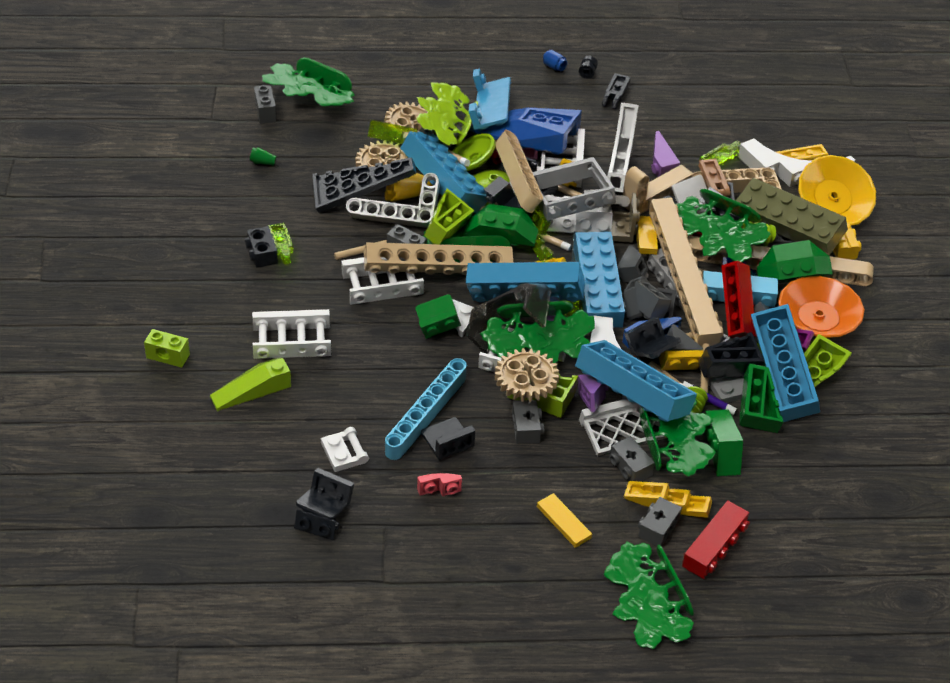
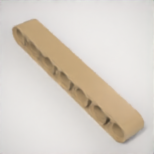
M504 130L496 141V149L520 206L525 211L533 213L543 200V195L518 138L511 131Z

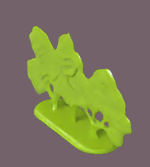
M431 83L432 90L438 97V100L433 97H427L426 99L417 97L420 106L428 112L420 113L417 121L421 124L422 128L431 131L435 130L438 139L448 146L450 144L458 146L466 136L472 123L469 112L463 106L464 103L467 104L470 100L468 96L461 92L460 87L451 86L447 83ZM455 100L460 104V107L455 104ZM457 111H462L466 114L463 121L456 116ZM455 123H462L461 131L454 126ZM454 133H459L457 140L454 136Z

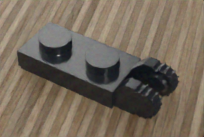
M615 73L605 91L602 106H607L609 98L613 99L612 108L616 109L630 83L631 77Z

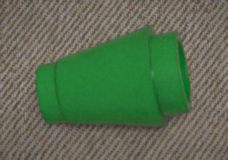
M253 147L250 155V161L253 164L274 166L277 156L259 147Z

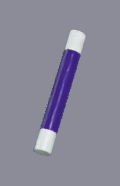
M686 381L683 383L685 387L694 386ZM707 393V402L722 410L729 409L730 413L734 415L737 408Z

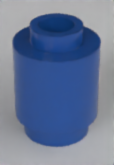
M549 50L543 55V63L555 71L562 72L566 68L568 61L554 50Z

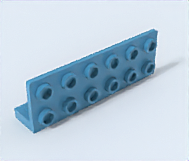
M480 68L473 70L478 105L476 103L469 104L468 112L474 130H483L491 125L504 124L508 121L510 77L486 83L485 74L481 73Z

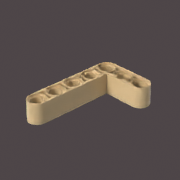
M679 165L649 182L648 175L636 166L631 167L626 173L623 196H627L630 199L629 205L625 208L630 211L632 193H636V199L640 200L639 210L637 211H640V214L650 209L652 199L673 196L672 185L692 178L693 172L685 166Z
M771 168L722 170L727 183L733 182L734 193L743 192L752 178L781 189L777 175ZM695 172L692 174V177L702 175V172Z

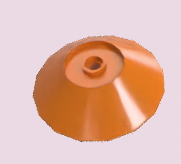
M823 276L801 277L789 282L781 291L778 302L779 306L789 305L796 329L810 330L814 332L813 336L817 337L820 334L825 338L841 337L855 331L862 323L865 311L860 297L849 286L836 279Z

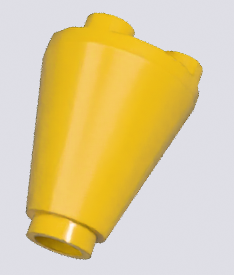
M416 173L409 178L386 186L385 200L395 202L420 196L424 175ZM429 181L427 182L428 186H433Z

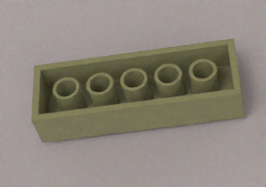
M752 178L736 200L754 209L761 217L760 222L774 225L777 234L795 242L810 240L827 255L831 254L848 230L845 216L756 178Z

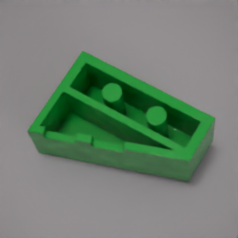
M749 364L743 380L739 426L778 433L783 424V418L779 413V403L775 398V388L769 367Z
M729 409L705 411V414L713 419L710 425L705 426V433L708 445L716 451L712 458L716 476L740 475L743 438Z

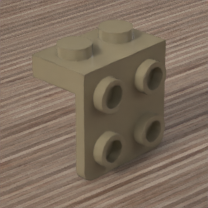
M632 193L629 212L612 211L611 232L613 241L633 242L634 235H637L638 224L636 223L640 219V211L637 210H639L640 200L636 199V193Z

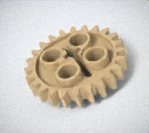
M399 102V106L394 104L393 108L390 107L389 111H386L384 128H387V133H391L390 137L396 136V141L401 139L403 144L410 131L418 132L422 127L417 121L419 114L428 112L421 108L420 104L415 106L414 102L412 105L406 102L403 105Z
M384 140L383 143L377 141V144L370 142V146L364 145V149L360 148V152H357V157H355L356 167L363 165L373 167L376 163L382 162L385 165L390 164L393 160L406 159L408 157L399 148V143L393 145V141L387 144L386 140Z
M522 348V352L519 353L515 349L514 354L507 352V357L501 356V361H497V366H495L496 385L501 386V392L506 391V396L513 394L514 400L517 397H521L522 402L525 398L532 402V398L535 397L536 400L540 401V396L547 398V393L552 394L553 389L557 388L559 369H557V363H553V358L547 359V354L541 356L540 350L533 353V349L526 352Z

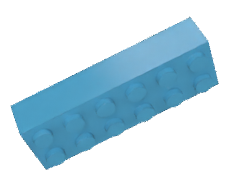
M420 131L409 132L400 149L408 158L413 159L415 166L424 176L428 173L437 175L440 183L439 193L441 195L448 188L474 210L473 213H478L481 207L487 203L485 199L486 194L483 190L485 188L476 182V178L466 171L467 168L457 161V157L448 151V147L443 145L436 135H427ZM434 180L429 181L432 185L436 183Z
M575 232L573 247L575 262H580L585 278L584 300H581L583 311L593 317L613 318V328L623 327L625 309L612 232Z
M580 262L468 263L466 285L473 301L521 302L525 300L533 302L541 300L552 302L568 300L576 302L584 300L585 278Z
M786 304L751 314L765 367H769L775 388L774 394L779 403L778 409L783 422L820 413L819 400L789 305Z
M606 340L581 346L575 366L581 369L582 373L593 376L597 382L608 385L612 388V391L623 394L629 401L643 406L642 408L645 411L658 415V418L662 421L668 422L690 415L697 393Z

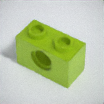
M152 329L144 341L147 359L182 368L190 355L188 338Z

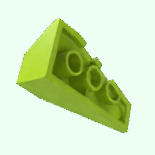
M820 334L817 335L804 353L814 387L840 370L852 354V352Z
M275 358L259 363L212 393L210 398L216 410L219 411L291 387L290 370L283 358Z

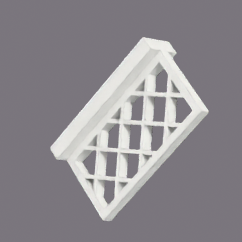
M623 399L600 405L595 412H591L589 408L581 411L579 422L582 427H585L597 456L610 453L611 445L618 442L615 440L618 434L626 438L631 436L639 445L647 443L646 437L638 438L633 435L636 429L643 432L642 426L639 425L641 419L640 405L638 403ZM633 414L639 417L637 423L627 420V415ZM615 419L621 423L616 428L608 424L609 420ZM650 421L652 428L654 424L660 426L659 422ZM623 423L634 428L631 434L621 430ZM598 424L602 426L600 433L592 430L590 425ZM605 428L615 432L613 439L602 434ZM664 435L655 436L656 441L667 438ZM599 439L610 443L609 446L600 449L598 445Z

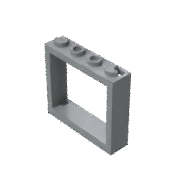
M594 157L532 172L540 190L588 177H593L600 190L549 203L543 195V200L538 206L547 221L616 203L615 187Z

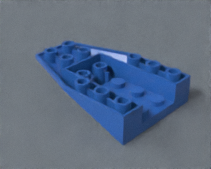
M548 108L509 110L508 121L504 124H495L483 130H474L471 123L469 131L477 134H490L494 139L498 140L504 130H509L516 135L521 148L528 147L534 148L536 151L546 150L551 151L553 154H560L567 148L568 136L578 133L582 110Z

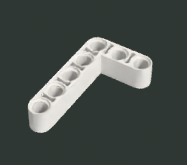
M428 173L423 177L418 206L351 198L347 201L346 208L349 215L353 218L426 228L436 209L440 188L439 179L434 173ZM434 180L436 183L433 186H428L427 182ZM427 197L433 198L431 203L424 202ZM354 205H358L359 209L357 211H351V207ZM375 207L377 208L375 213L371 214L368 212L370 208ZM388 210L395 211V213L392 216L386 215V212ZM406 212L412 213L410 218L403 217ZM425 214L430 215L427 221L421 219Z

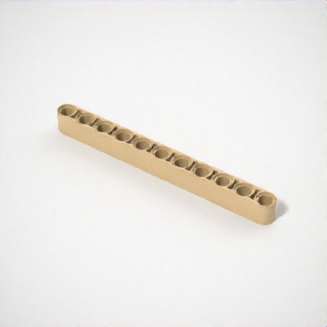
M688 236V242L692 244L693 256L697 258V261L720 265L734 262V260L728 257L725 248L717 252L716 255L703 256L702 249L704 246L700 244V237ZM751 245L752 257L744 260L742 263L749 265L750 269L757 270V266L771 247ZM830 256L833 275L823 277L859 286L872 284L873 265L871 263Z

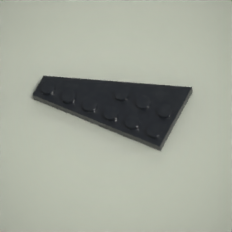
M412 158L393 160L390 164L385 165L382 162L376 163L373 167L363 165L345 168L336 173L326 171L324 175L314 173L312 176L315 208L320 213L344 204L351 198L361 197L416 174L415 162Z

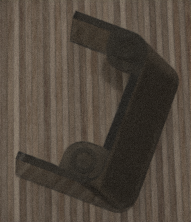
M524 283L481 305H476L471 310L466 336L483 353L487 354L489 352L488 342L482 339L480 333L487 329V321L492 317L500 318L502 321L509 319L501 317L497 313L498 308L509 304L524 303L523 310L542 328L545 327L551 289L546 284Z

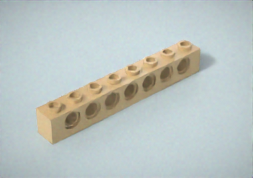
M366 242L364 248V269L372 273L388 271L389 273L407 272L414 274L425 272L426 274L444 273L450 275L462 273L467 275L468 263H475L472 260H476L478 263H492L490 260L496 263H514L512 247ZM380 257H385L387 261L382 260ZM417 258L423 259L424 262L419 261Z

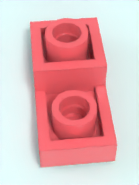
M439 473L417 477V491L420 496L432 494L436 491H440L442 496L453 495L460 492L462 488L461 475Z

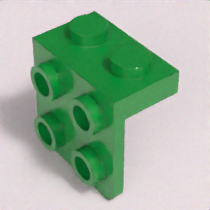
M449 294L417 305L415 308L421 330L426 339L461 326L452 297Z

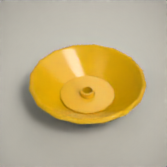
M835 155L818 157L807 164L799 176L798 191L801 198L845 216L850 226L858 225L868 218L876 205V189L870 175L861 165L848 158Z

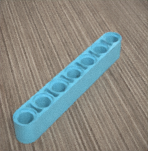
M456 358L451 360L386 436L385 455L391 460L400 459L420 436L421 430L430 424L465 382L467 364L463 359Z

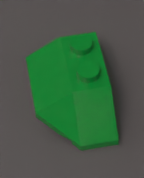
M488 204L468 219L464 236L499 235L507 238L510 243L535 246L539 231L524 209Z
M810 240L773 245L756 268L758 277L777 278L778 283L794 281L807 276L833 275L830 256Z

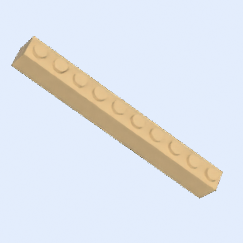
M672 198L652 199L649 214L694 341L701 347L704 343L710 344V346L718 344L721 337H723V328L719 326L718 314L713 310L712 298L708 296L707 285L702 280V271L698 269L697 258L693 256L692 244L688 242V234L683 228V220L678 215V206L674 204Z

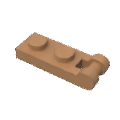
M717 159L699 160V168L708 188L712 187L725 197H730V188Z

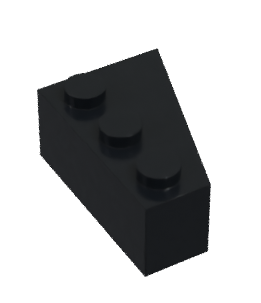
M752 332L744 337H735L730 342L726 343L723 341L706 347L698 364L704 378L744 377L749 364L762 366L764 359Z

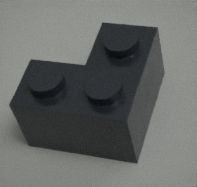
M500 176L483 189L486 194L485 199L489 204L522 208L510 183Z

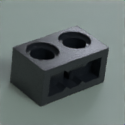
M269 226L247 230L248 238H245V245L247 249L250 248V260L254 261L256 268L278 264L277 249Z

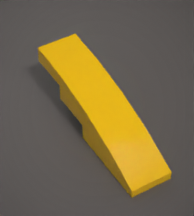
M640 216L639 222L636 223L638 224L636 241L639 253L657 255V234L651 217Z
M629 481L624 494L625 499L647 507L651 503H656L658 498L662 497L682 507L681 515L708 518L712 505L711 497L691 496L690 490L670 489L668 483Z

